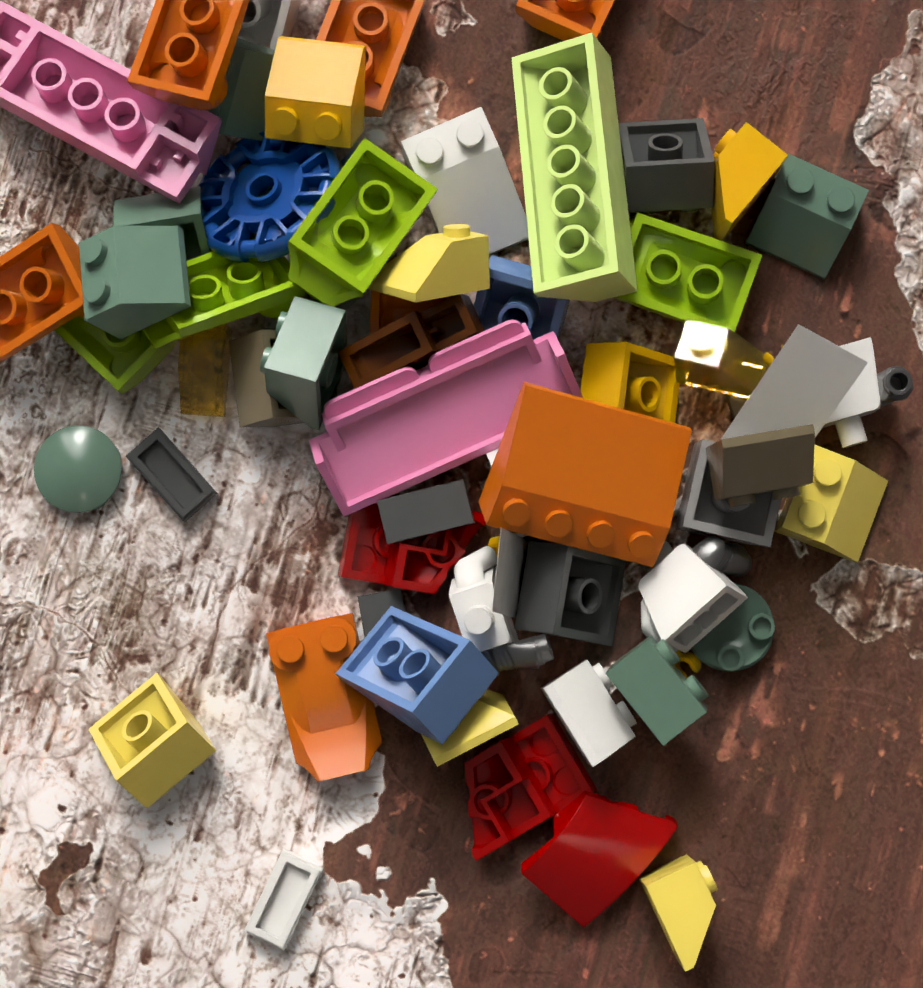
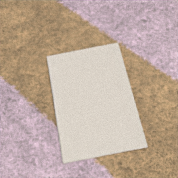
M798 324L721 439L810 424L814 425L816 437L868 362Z
M502 527L500 531L492 612L516 618L529 541Z

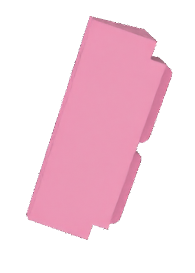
M508 320L434 353L429 358L428 366L417 371L412 367L400 368L329 400L324 406V412L321 413L327 432L310 439L309 442L315 464L343 517L499 448L523 382L583 398L554 331L533 340L525 322L521 324L517 320Z

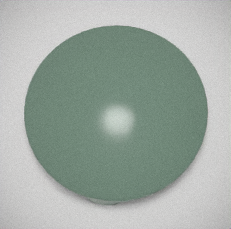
M69 426L54 432L39 448L34 463L35 481L43 497L53 506L73 513L94 511L104 506L115 493L122 473L121 455L118 448L104 433L88 426Z
M741 584L736 585L748 598L691 648L693 653L704 664L720 671H740L753 666L767 653L774 636L775 623L768 604L756 591Z

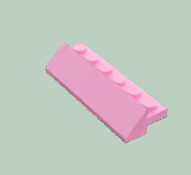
M0 1V107L180 204L200 172L204 175L207 174L222 123L221 118L207 110H197L160 101L133 89L127 82L130 69Z

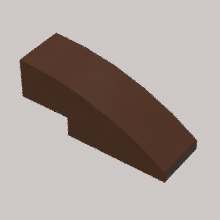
M465 294L450 296L422 312L413 311L338 351L353 387L356 389L403 367H412L417 370L428 365L429 358L434 353L485 331L470 297Z

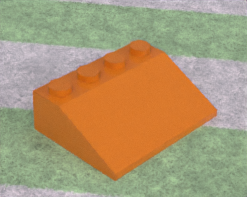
M523 382L478 501L486 525L499 529L502 527L511 532L654 567L670 530L692 430L690 427Z

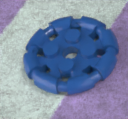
M264 130L259 133L263 137V141L243 138L235 143L237 147L227 155L223 156L220 154L209 166L207 174L203 175L198 185L201 187V200L205 209V218L203 220L208 247L225 259L243 263L248 262L249 258H257L259 262H266L288 255V241L341 170L338 157L331 148H326V145L265 138ZM247 161L250 163L237 173L236 169ZM269 186H273V189L267 195L257 197ZM310 188H319L318 191H309ZM334 198L316 220V223L328 217L336 203ZM251 233H257L255 240H249Z

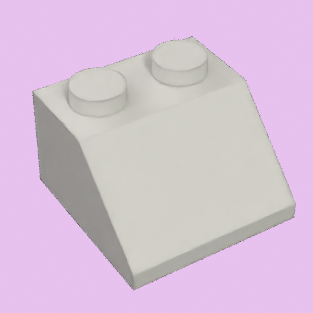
M584 660L541 687V690L586 762L594 767L636 737L630 727L637 724L623 701L615 704L606 689L613 686V684L605 674L606 672L600 663L591 666L588 660Z

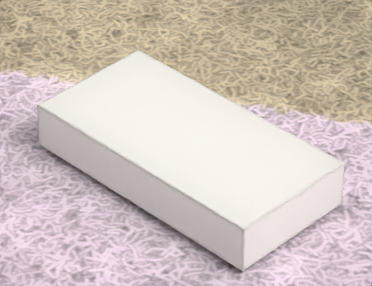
M284 848L244 932L284 951L324 867Z

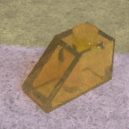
M686 319L674 356L676 383L748 399L769 367L763 361L764 353L731 329Z
M227 323L180 339L178 374L181 414L225 417L230 367L229 341L232 340V330Z

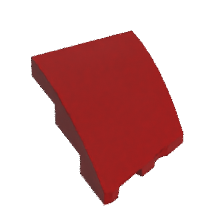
M377 502L348 515L338 576L435 594L447 578L450 568L466 552L465 548L480 527L486 524L484 516L481 512L472 511L475 521L473 524L387 544Z
M553 713L545 715L511 737L501 740L464 763L466 785L470 791L468 812L469 817L472 818L473 858L475 861L481 859L554 816L585 790L590 792L597 790Z
M585 790L553 816L554 837L521 863V873L584 928L609 907L648 867L677 829V820L669 815H665L663 819L643 813L638 810L636 805L623 801L613 802L607 799L606 796Z

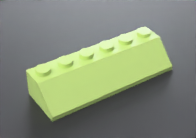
M589 33L512 57L534 294L537 297L598 302L637 292L610 55L595 35Z

